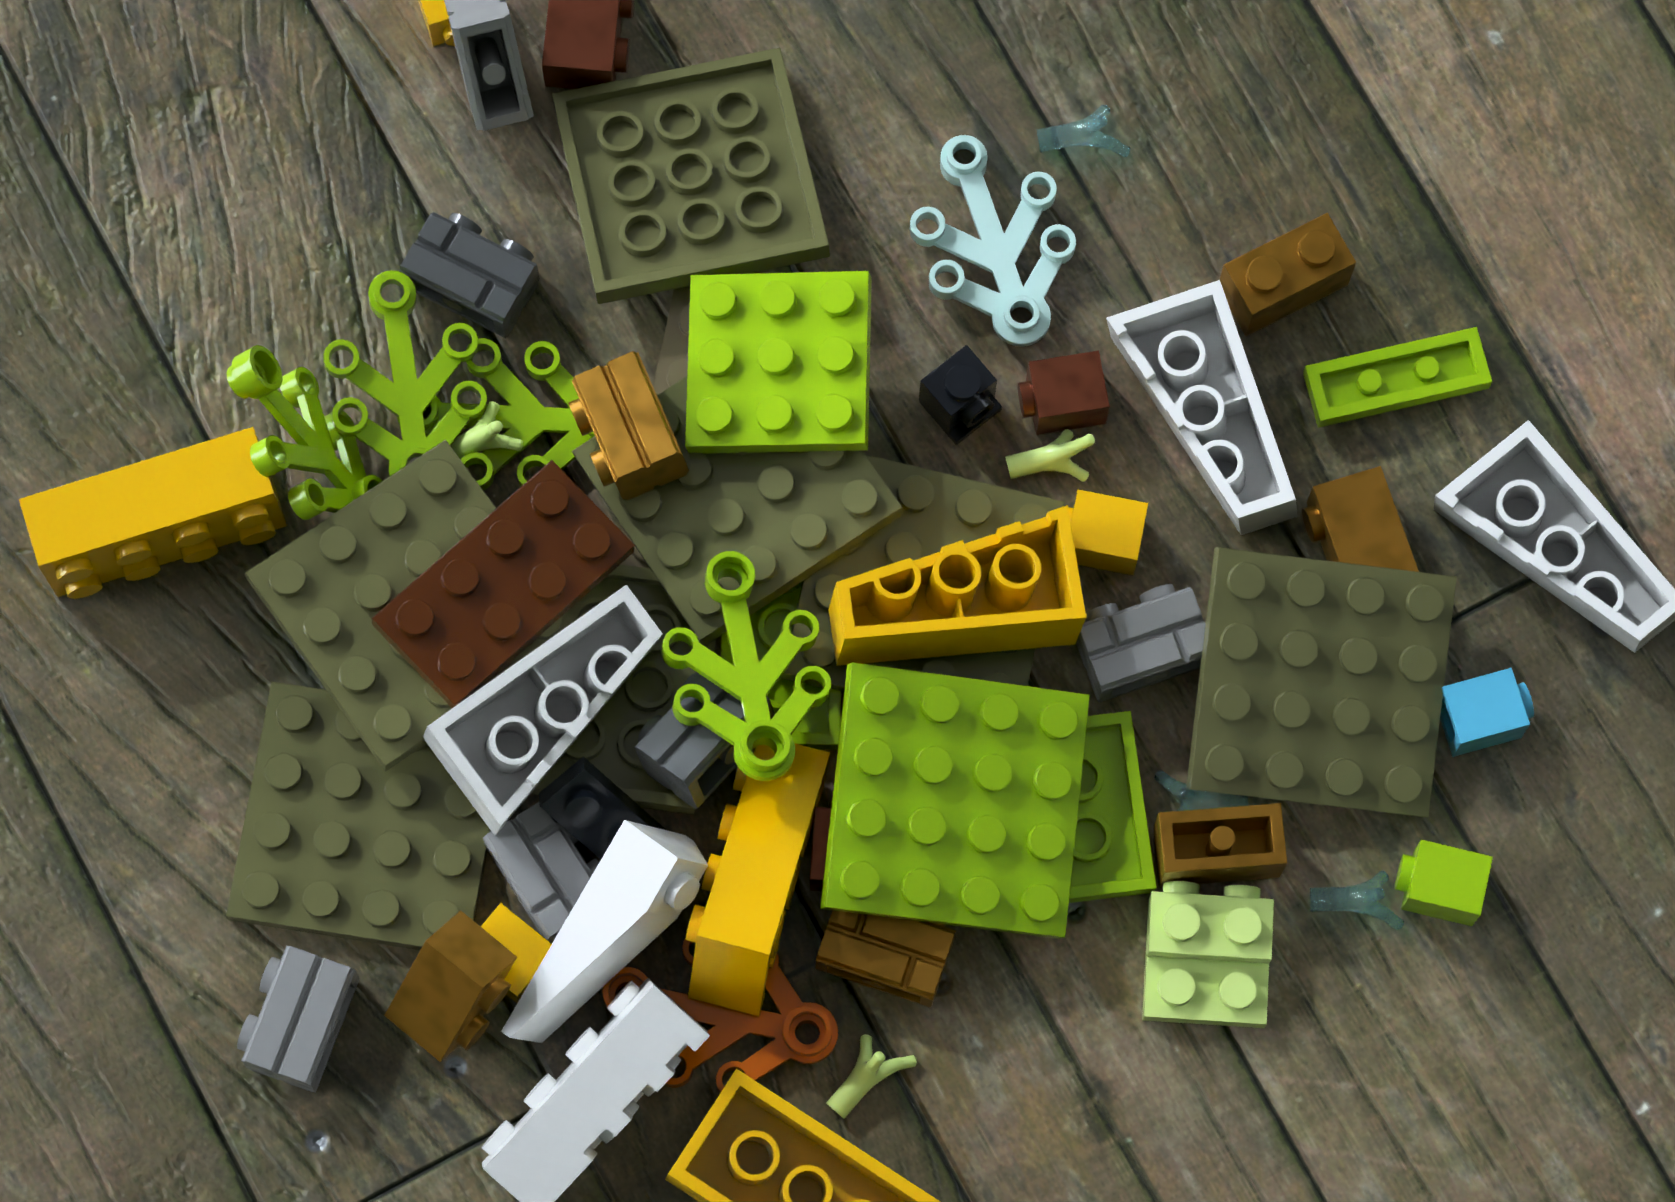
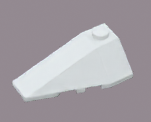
M624 820L501 1032L513 1039L538 1043L544 1042L678 918L681 911L688 907L695 899L700 887L699 880L708 867L695 842L683 834Z

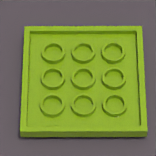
M851 662L848 664L820 909L1056 939L1065 938L1090 695Z

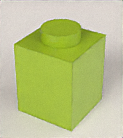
M1420 840L1413 851V855L1403 854L1400 860L1395 890L1404 892L1401 910L1473 926L1481 916L1493 856Z

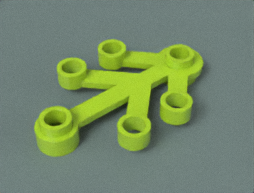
M394 270L385 271L377 275L371 282L368 291L371 310L378 318L383 319L385 323L393 382L360 359L357 347L348 340L339 339L331 342L325 348L323 354L325 369L331 376L338 379L346 378L399 417L402 440L370 420L365 404L357 398H343L335 404L332 410V421L335 429L344 436L356 437L389 461V476L405 467L411 459L420 457L444 440L451 446L468 422L480 417L487 406V394L482 385L469 380L459 383L451 394L452 407L426 437L423 412L461 362L470 360L476 354L478 336L476 331L468 324L455 323L450 325L443 334L442 348L417 379L408 316L413 312L416 305V288L413 281L406 274ZM389 284H396L402 288L404 294L397 302H387L381 296L382 289ZM462 333L471 339L472 344L466 351L457 352L450 347V338L455 334ZM338 350H346L353 356V361L346 368H336L330 362L332 354ZM465 391H473L480 397V404L471 410L464 409L458 404L457 399L459 395ZM346 408H355L361 413L362 418L357 425L348 427L339 421L340 413Z
M478 339L477 352L483 350L490 351L495 356L494 360L488 366L481 367L474 364L472 357L466 361L467 368L474 376L484 378L509 404L500 405L494 420L500 421L503 424L502 430L506 431L503 435L521 439L523 441L521 451H523L543 432L567 433L543 456L530 455L519 463L517 477L520 486L527 482L524 476L531 467L538 466L543 468L548 462L553 460L563 470L575 460L572 451L595 435L594 432L582 436L568 403L579 397L572 383L574 377L561 365L558 349L547 341L535 342L527 348L524 361L528 374L535 380L546 381L568 408L544 407L502 362L498 345L490 339ZM539 353H547L554 359L552 365L546 369L534 367L532 360ZM437 396L429 404L431 413L424 420L426 437L452 407L451 403L441 402ZM458 403L467 410L474 409L479 405ZM482 415L470 420L464 429L472 428ZM506 448L487 449L482 453H468L461 458V461L466 468L472 464H481L486 467V475L477 481L484 491L493 483L494 475L521 451Z
M255 345L233 358L232 365L227 369V380L234 393L243 399L249 397L259 399L297 443H286L279 437L270 435L253 444L250 448V457L257 471L265 477H271L286 468L321 473L336 487H322L318 481L309 478L290 488L288 492L289 503L298 517L303 520H309L324 511L336 513L383 481L375 475H366L356 437L344 436L335 429L332 421V412L324 416L318 397V382L307 368L298 367L282 376L280 365L274 355L261 345ZM294 407L301 409L303 418H302L301 415L294 409ZM342 411L339 415V421L348 427L355 426L350 416ZM335 450L339 451L341 461L336 457Z
M725 551L717 554L710 560L706 570L705 588L708 595L714 601L721 603L733 665L699 643L696 634L684 627L673 628L665 634L662 642L661 656L664 662L671 668L686 669L690 667L741 701L745 722L711 702L710 695L704 687L698 684H686L676 691L672 711L680 723L687 726L702 724L734 746L733 757L735 763L745 775L755 780L770 781L784 775L792 766L795 757V743L791 735L811 708L819 707L826 702L831 689V678L827 671L819 666H806L802 668L795 677L793 693L771 719L766 696L799 652L809 650L815 645L820 628L819 621L814 614L807 610H794L790 612L784 619L780 636L759 662L746 601L753 589L755 569L752 562L745 555L735 551ZM723 577H732L738 581L740 586L736 590H726L720 587L718 581ZM797 623L804 624L810 629L811 634L807 637L799 638L794 636L789 628ZM682 641L690 646L691 652L686 655H676L670 650L669 646L673 642ZM813 679L822 685L823 690L817 694H810L802 688L801 683L805 680ZM693 697L698 699L703 707L697 712H689L681 706L680 702L685 698ZM758 745H766L774 751L775 756L769 760H761L754 755L752 750Z

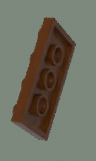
M551 460L373 616L372 625L453 708L486 685L551 625L633 554L635 545Z

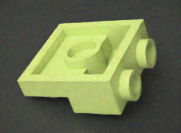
M1188 881L1164 882L1163 892L1152 891L1148 899L1142 1020L1265 1028L1267 1025L1269 963L1272 960L1274 899L1260 898L1261 889L1249 885L1225 886L1224 896L1199 894L1200 885Z

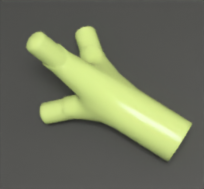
M490 401L480 420L468 431L459 435L452 443L451 448L460 460L468 453L487 449L506 448L521 451L523 448V441L521 439L499 434L503 429V424L500 421H494L500 409L498 403Z
M1065 429L1057 439L1046 446L1005 456L1010 478L1014 479L1042 471H1056L1070 474L1078 480L1085 482L1089 477V472L1074 463L1071 457L1094 445L1095 438L1092 434H1087L1071 441L1074 434L1071 430Z
M867 1034L860 1037L859 1057L855 1067L826 1104L845 1119L866 1093L876 1084L899 1070L915 1067L917 1065L916 1057L910 1055L885 1060V1055L881 1051H877L873 1055L872 1037Z

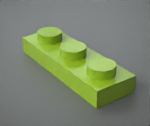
M1477 327L1306 365L1303 370V376L1318 428L1486 390L1492 384V378Z

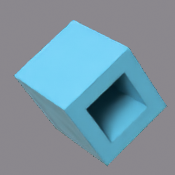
M1512 668L1442 687L1443 698L1440 720L1452 757L1522 738L1530 726L1528 718L1534 717V707L1530 692L1524 682L1517 684Z

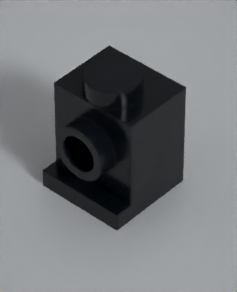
M965 345L920 380V404L955 445H958L1002 410L1001 404L995 399L997 379L968 345Z

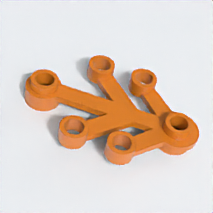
M685 938L682 946L685 961L692 967L694 957L690 954L689 948L693 942L687 941ZM778 953L773 968L770 967L768 969L765 989L780 1014L761 1010L758 1017L688 998V994L661 989L696 1022L714 1026L707 1031L710 1035L709 1038L696 1051H693L687 1045L678 1055L686 1064L685 1073L681 1077L670 1078L664 1085L671 1088L684 1086L691 1079L694 1069L749 1034L774 1040L742 1063L739 1061H729L723 1064L716 1074V1086L719 1093L725 1087L722 1082L724 1075L729 1071L736 1070V1068L757 1081L790 1059L801 1064L818 1063L827 1058L837 1044V1022L832 1013L824 1006L801 1001L779 967ZM624 967L603 986L602 993L606 1007L616 997L620 988L626 986L630 981H633L640 987L647 979V976L636 968ZM803 1024H812L818 1029L820 1035L816 1042L803 1044L796 1038V1030Z

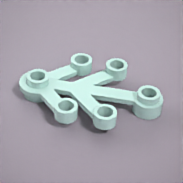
M969 135L955 136L948 140L942 148L940 169L942 175L949 183L962 188L980 239L946 224L943 214L934 207H922L913 213L910 220V235L921 246H936L991 272L999 293L965 279L962 267L953 260H941L932 266L929 273V288L940 299H955L991 316L993 328L1004 342L1020 347L1035 344L1045 336L1049 329L1051 312L1044 298L1061 265L1068 262L1074 254L1076 246L1075 234L1069 227L1061 224L1052 225L1045 229L1040 241V252L1042 255L1024 286L1015 264L1042 212L1053 205L1057 191L1056 182L1045 172H1033L1027 175L1022 182L1021 202L1004 233L983 177L987 167V151L984 145L978 139ZM960 149H967L974 154L975 159L971 163L961 164L954 159L953 155ZM1035 184L1044 185L1048 189L1049 195L1043 199H1035L1030 196L1028 189ZM923 219H930L936 222L939 228L932 234H923L917 229V224ZM1053 237H1061L1067 241L1069 247L1063 252H1054L1048 247L1047 242ZM942 272H950L956 276L958 281L954 286L946 288L940 286L935 278ZM1023 307L1028 309L1033 317L1026 323H1018L1012 319L1010 313L1015 308Z

